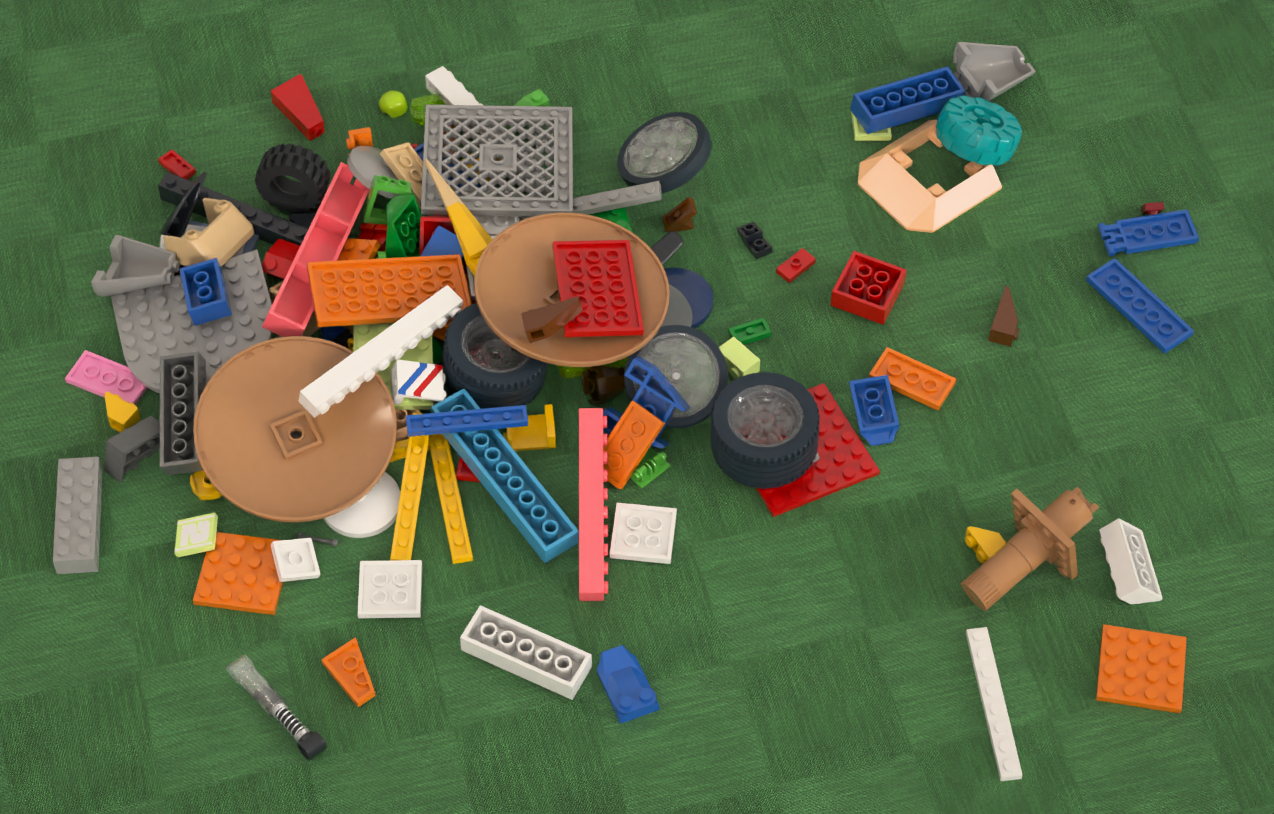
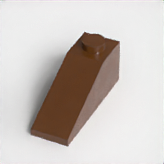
M1005 286L988 341L1011 347L1013 340L1017 341L1020 329H1017L1018 319L1010 288Z

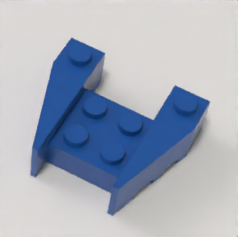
M636 357L632 360L625 373L626 377L641 385L632 401L637 402L665 423L651 444L654 447L665 448L670 443L660 438L674 411L678 408L685 412L690 410L691 407L655 365L642 357ZM612 407L605 409L603 416H607V428H603V431L610 435L623 414Z

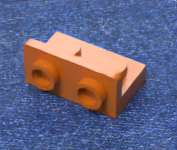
M370 127L348 131L349 138L346 139L348 150L351 149L352 151L358 146L373 147Z

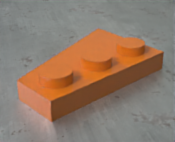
M356 637L321 659L323 666L357 707L375 696V691Z

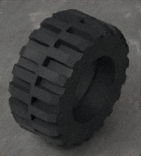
M291 143L287 145L279 144L264 153L256 172L255 184L258 192L261 193V197L267 200L268 204L272 207L276 206L278 210H286L287 213L297 212V214H301L304 211L307 213L320 206L330 183V171L325 161L321 160V156L314 154L313 150L305 149L302 145L294 146ZM286 176L294 177L301 182L293 181Z

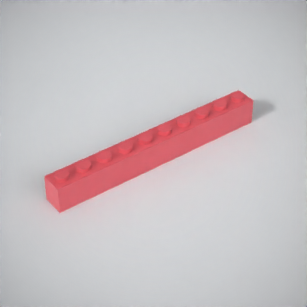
M579 408V601H604V594H608V581H604V575H608V562H604V556H608V543H604V537H608V525H604V519H608V506H604V500H608V489L603 488V482H607V470H603V464H607V452H603V446H607V434H603V428H607V416H603V408Z

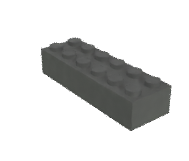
M198 351L160 357V468L167 475L203 471L197 457L193 432L197 404L206 387V360Z

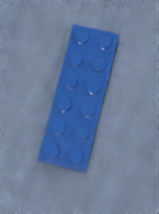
M1114 258L1087 276L1086 281L1164 354L1193 335L1194 330L1117 259Z

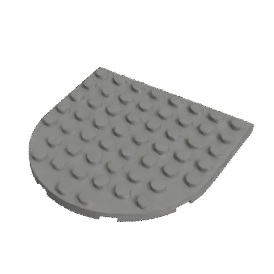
M258 250L232 257L221 266L232 315L195 326L188 313L181 274L174 276L172 284H164L111 296L125 361L132 374L141 384L150 390L160 393V357L198 351L206 360L207 385L214 373L234 355L252 345L271 339L273 332L262 328L272 306V301Z

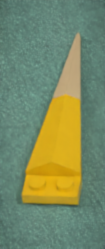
M426 159L425 166L446 207L466 264L475 276L478 261L487 245L493 239L433 165Z

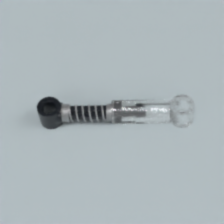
M243 654L226 666L233 680L240 683L271 717L280 721V724L297 741L298 749L307 760H312L327 748L324 739L318 732L309 731L306 726H302V722H298L299 719L295 718V714H291L292 711L288 710L286 701L255 669L248 656Z

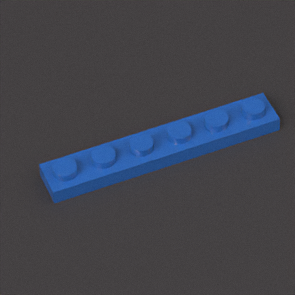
M526 405L406 415L408 437L524 427L528 426Z

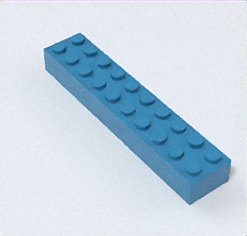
M462 389L444 399V401L432 406L431 413L480 409V407L467 391ZM497 429L443 434L544 563L578 544L579 531Z

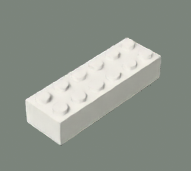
M481 605L460 637L462 651L571 700L575 697L592 668V654Z

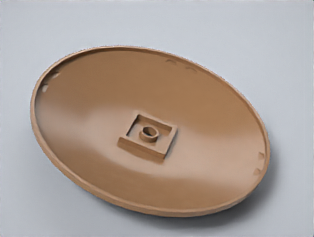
M579 213L538 215L524 219L506 228L483 251L477 264L474 281L475 297L479 310L486 323L498 337L512 348L531 358L569 367H590L621 360L640 350L651 341L662 326L667 314L670 295L666 272L656 254L644 241L616 223L596 216ZM629 240L644 328L643 335L565 337L562 327L549 338L530 343L525 332L521 313L560 302L552 250L553 241Z
M307 336L270 339L242 350L225 362L214 373L204 388L197 404L193 429L197 457L204 473L215 489L232 504L248 513L269 520L281 522L313 521L329 517L349 508L367 495L379 482L391 461L397 436L396 411L389 390L379 374L376 372L370 381H364L355 392H349L340 403L335 402L325 414H319L314 418L298 402L300 391L354 353L353 351L328 340ZM295 431L301 432L302 436L298 439H294L291 437V434Z

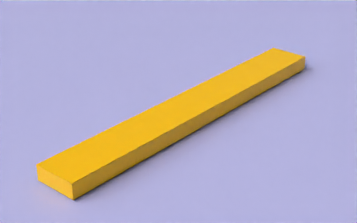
M430 435L411 436L408 439L390 561L411 560Z
M433 434L429 436V449L452 562L457 564L473 561L450 445L443 434Z

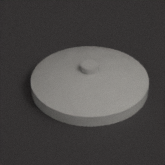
M358 146L349 154L347 164L349 170L359 182L370 189L374 175H383L398 180L381 157V149L371 146ZM381 190L377 192V194L391 199L394 196L400 195Z

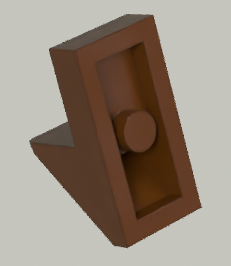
M686 198L663 216L666 232L694 229L692 217L697 214L694 199Z

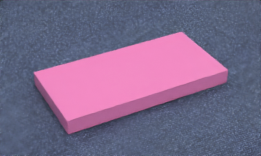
M87 350L83 352L65 377L66 383L104 398V393L108 391L113 395H119L124 401L135 405L148 389L132 374L129 367Z

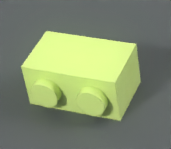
M732 337L719 347L726 360L728 371L734 379L760 371V359L735 337Z

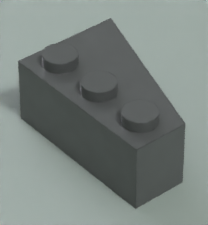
M149 416L144 420H140L132 427L126 428L116 436L109 438L106 443L104 471L121 483L125 479L124 474L130 469L135 470L138 468L137 463L144 457L149 458L160 448V422L154 417Z

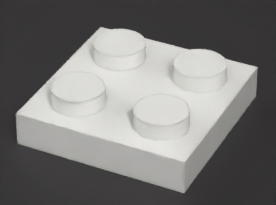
M311 538L273 541L270 546L279 582L319 578L321 574Z

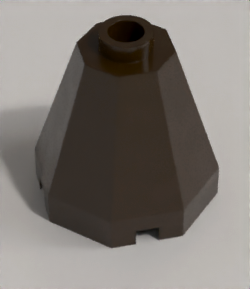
M603 365L583 368L586 370L581 375L583 392L585 396L590 395L591 399L588 400L590 404H604L626 390L624 384L625 368Z

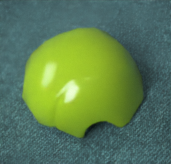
M388 91L379 100L380 110L383 114L387 113L391 118L403 115L408 109L405 96L399 91Z

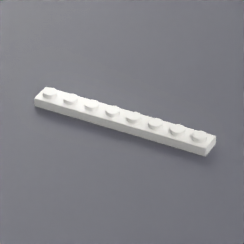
M987 627L967 629L966 637L1000 781L1022 779L1023 774Z

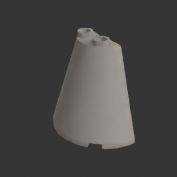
M957 42L953 63H956L957 72H954V75L965 90L964 96L979 97L989 102L1033 76L1036 71L1030 63H1024V55L1017 46Z
M115 235L110 245L112 263L106 275L105 271L97 270L91 284L96 295L101 297L172 284L174 273L179 271L180 264L176 260L175 252Z

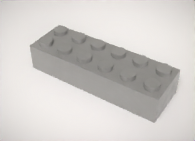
M99 457L58 459L53 564L57 574L98 572L103 474Z

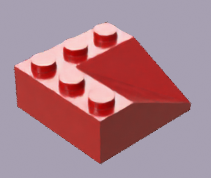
M853 251L832 290L830 305L884 325L905 284L907 270Z

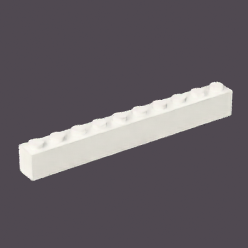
M443 66L425 75L426 88L442 105H483L479 104L475 100L474 95L471 92L469 93L464 85L454 78L452 72L447 71ZM470 125L468 128L472 129L474 126ZM489 125L486 128L490 130L493 127ZM480 131L477 134L481 136L484 133ZM500 132L496 133L497 136H500L502 134ZM507 138V139L504 140V141H506V142L508 143V142H510L511 140H510L509 138ZM527 151L523 153L525 156L529 155ZM524 165L523 168L527 169L529 166ZM534 171L532 174H533L534 176H536V175H538L539 173H537L536 171ZM524 178L523 181L527 182L529 179ZM543 178L541 181L545 183L548 180L546 178ZM536 184L532 186L534 189L538 188Z
M448 285L301 390L298 402L314 418L319 414H325L335 402L340 403L346 394L355 392L361 383L370 381L376 372L385 370L394 359H400L409 348H415L420 340L423 338L427 339L435 329L442 328L450 318H455L456 314L462 310L463 300Z

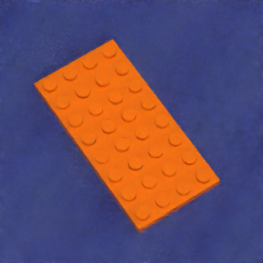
M460 255L307 262V273L317 327L395 323L447 285L463 300L462 310L472 305Z

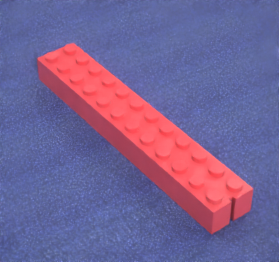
M340 163L262 328L282 337L302 336L314 310L307 273V262L337 261L370 190L357 179L353 185L350 184L353 174L349 170L348 165Z

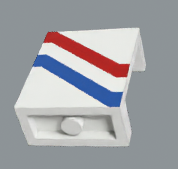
M396 360L391 368L393 404L400 405L404 397L433 400L434 405L446 399V391L443 389L445 374L443 373L442 365Z

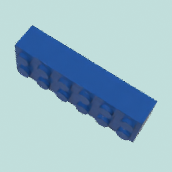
M944 67L855 93L850 110L865 132L870 134L940 113L948 100L964 96L965 90L948 67Z

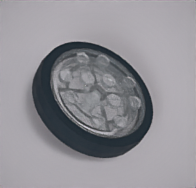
M671 112L657 116L637 128L624 142L618 155V170L622 179L629 187L659 181L661 184V194L672 191L687 183L703 168L711 152V137L706 126L693 114Z
M684 325L660 327L651 341L640 350L628 356L624 370V384L630 402L641 385L626 377L625 373L634 358L642 357L655 365L691 407L690 410L683 412L676 408L665 427L671 429L691 427L711 416L712 406L717 395L728 385V368L720 348L702 331Z

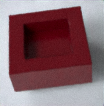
M1164 202L1145 203L1141 206V214H1147V216L1159 214L1164 210Z

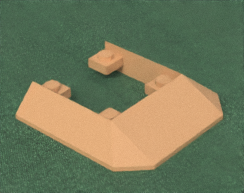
M928 120L863 160L859 165L858 186L905 230L933 233L1002 189L993 165H981L971 161L964 167V171L971 177L947 192L938 183L926 189L905 170L912 166L913 162L906 154L929 140L939 148L943 146L935 132L937 120Z

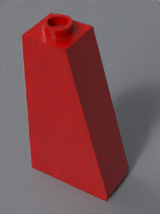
M301 74L271 90L272 103L309 141L325 133L323 119Z

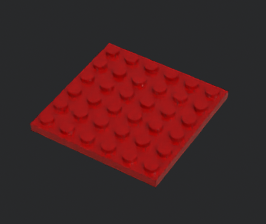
M824 383L807 389L814 397V401L819 409L820 421L817 452L820 459L813 463L804 475L790 484L777 488H756L773 517L880 474L877 465ZM771 414L750 416L742 420L734 429L742 440L759 447H772L789 440L779 417Z

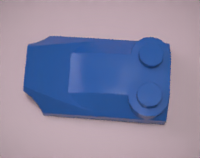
M888 375L849 381L860 434L868 441L870 446L892 443L899 429V421Z
M623 645L602 652L597 667V674L619 723L621 724L659 710L656 693L651 689L636 656Z

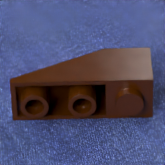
M579 297L521 313L529 342L532 343L549 338L580 314L583 308Z

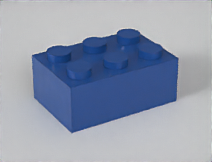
M217 258L180 268L188 313L195 326L232 315L224 274Z

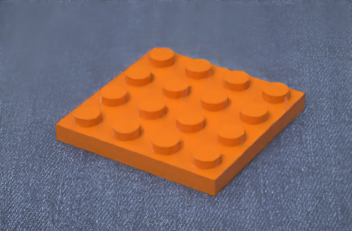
M216 532L215 550L206 551L193 598L194 605L275 615L283 582H279L270 545L273 541L282 540Z
M1103 624L1096 700L1181 713L1187 637Z

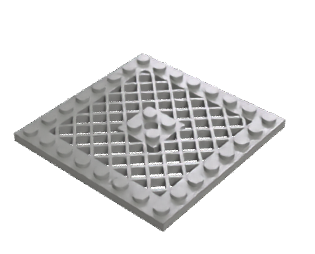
M426 105L421 215H448L436 185L425 166L426 159L433 165L472 215L538 216L549 213H573L572 107ZM473 125L474 128L470 129L468 126ZM489 125L493 127L490 130L486 128ZM528 126L529 129L525 130L523 127ZM546 126L548 129L543 130L542 127ZM461 131L465 133L462 136L458 134ZM480 131L484 133L481 136L477 134ZM497 132L502 133L500 136L496 135ZM518 132L520 135L515 136L514 133ZM535 132L539 134L536 137L532 135ZM452 137L456 139L453 142L449 140ZM469 138L474 139L472 142L468 141ZM507 138H509V139L511 140V141L508 142V143H507L506 141H504V140H506ZM526 138L529 140L527 143L523 141ZM546 139L548 142L543 143L542 140ZM460 144L464 145L463 148H459L458 146ZM534 145H536V146H538L539 148H537V149L535 150V149L532 148V147H533ZM451 150H453V151L455 152V153L452 154V155L448 153V152H450ZM470 150H471L472 152H474V153L471 154V155H469V154L467 153V152H469ZM526 151L529 153L527 156L523 154ZM546 152L548 155L543 156L542 153ZM460 157L464 158L461 162L458 160ZM534 158H536V159H538L539 161H537V162L535 163V162H533L532 160H533ZM451 163L455 165L452 168L448 166ZM472 164L473 167L468 168L467 165ZM528 165L529 168L525 169L523 166ZM546 165L548 168L544 170L542 166ZM462 170L464 173L460 175L457 172ZM536 171L539 174L534 176L532 173ZM449 177L454 178L452 181L448 180ZM468 177L473 178V180H471L470 182L466 179ZM487 177H489V178H491L492 180H490V181L488 182V181H486L485 179H486ZM508 177L511 180L506 182L504 179ZM527 178L529 181L524 182L523 179ZM546 178L548 181L544 183L541 180ZM459 183H461V184L464 185V186H462L461 188H459V187H457L456 185H458ZM479 183L482 187L477 188L476 185ZM496 184H499L501 187H499V188L497 189V188L494 187V186H495ZM517 184L520 187L516 189L513 186ZM536 184L538 188L534 189L532 186ZM468 190H470V191H472L473 193H471L470 195H468L466 192H467ZM487 190H489V191L492 192V193L489 194V195H487V194H485L484 192H486ZM509 191L510 194L505 195L504 192ZM527 191L529 194L525 196L522 193ZM545 191L548 194L544 196L541 193Z

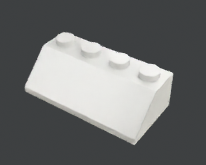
M1119 518L1099 529L1101 543L1106 551L1105 557L1111 568V577L1115 582L1118 598L1129 604L1162 600L1163 598L1142 530Z

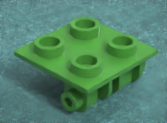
M650 447L630 479L641 489L671 467L665 460L667 455L663 451L661 453L656 452Z

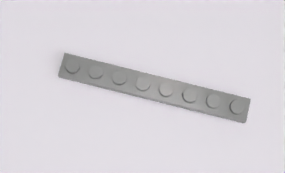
M659 181L573 198V213L588 215L661 200V184ZM519 216V222L534 216Z

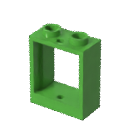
M374 175L363 209V222L388 225L387 210L373 208L378 190L400 195L411 194V183L402 179L396 180L383 175Z

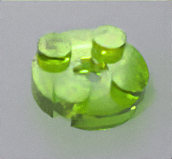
M437 94L421 96L411 101L410 116L414 123L422 124L425 127L426 105H445L444 101Z

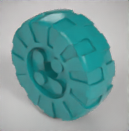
M958 96L957 98H951L945 103L939 114L935 132L942 145L957 156L977 164L996 166L1002 165L1012 158L1019 145L1022 129L1016 117L1000 105L979 97Z

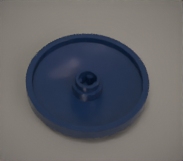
M683 268L664 269L668 283L678 289L690 304L693 316L691 327H699L708 319L713 308V293L710 285L702 276L691 270Z

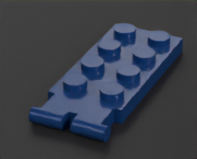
M1187 209L1117 220L1115 224L1111 225L1100 223L1097 226L1102 239L1105 240L1104 244L1109 256H1114L1117 252L1123 251L1126 254L1198 243L1199 240Z

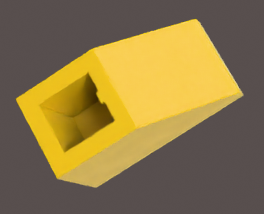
M108 391L104 393L107 416L111 428L121 433L141 420L139 409L135 404L124 401L117 394L113 395Z
M972 526L967 527L965 542L969 548L974 550L980 563L986 562L1006 543L997 532Z

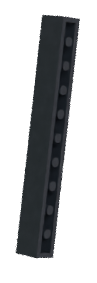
M167 172L158 184L161 200L177 205L193 182ZM203 186L192 211L207 218L203 203L204 198L227 200L253 225L254 234L259 235L260 240L272 245L278 239H282L301 246L308 231L305 227Z

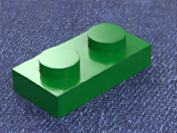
M765 318L728 328V334L730 338L735 337L745 345L771 337V330Z

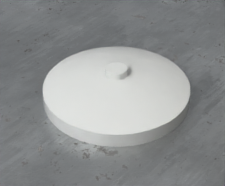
M385 472L373 489L360 501L337 514L324 518V520L334 531L347 537L365 538L377 535L389 528L396 520L400 498L399 487L395 480Z

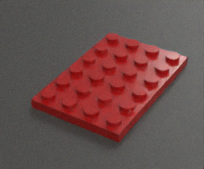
M553 241L552 250L559 300L562 302L570 298L579 297L583 308L580 314L563 326L564 336L643 335L644 328L630 241Z

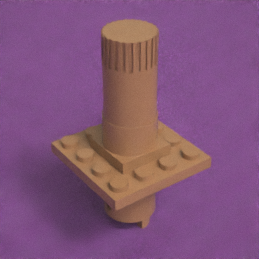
M1076 487L1073 491L1065 490L1041 511L1023 493L1016 489L1011 493V504L1013 506L1012 512L1017 533L961 583L963 591L978 608L987 611L1045 560L1050 564L1054 563L1062 576H1068L1073 580L1078 576L1076 547L1070 538L1093 519L1092 514L1099 509V506L1096 503L1092 505L1083 496L1082 490Z

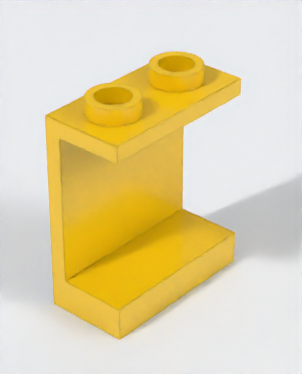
M552 404L545 405V414L527 415L528 426L507 428V432H503L504 439L514 451L556 448Z

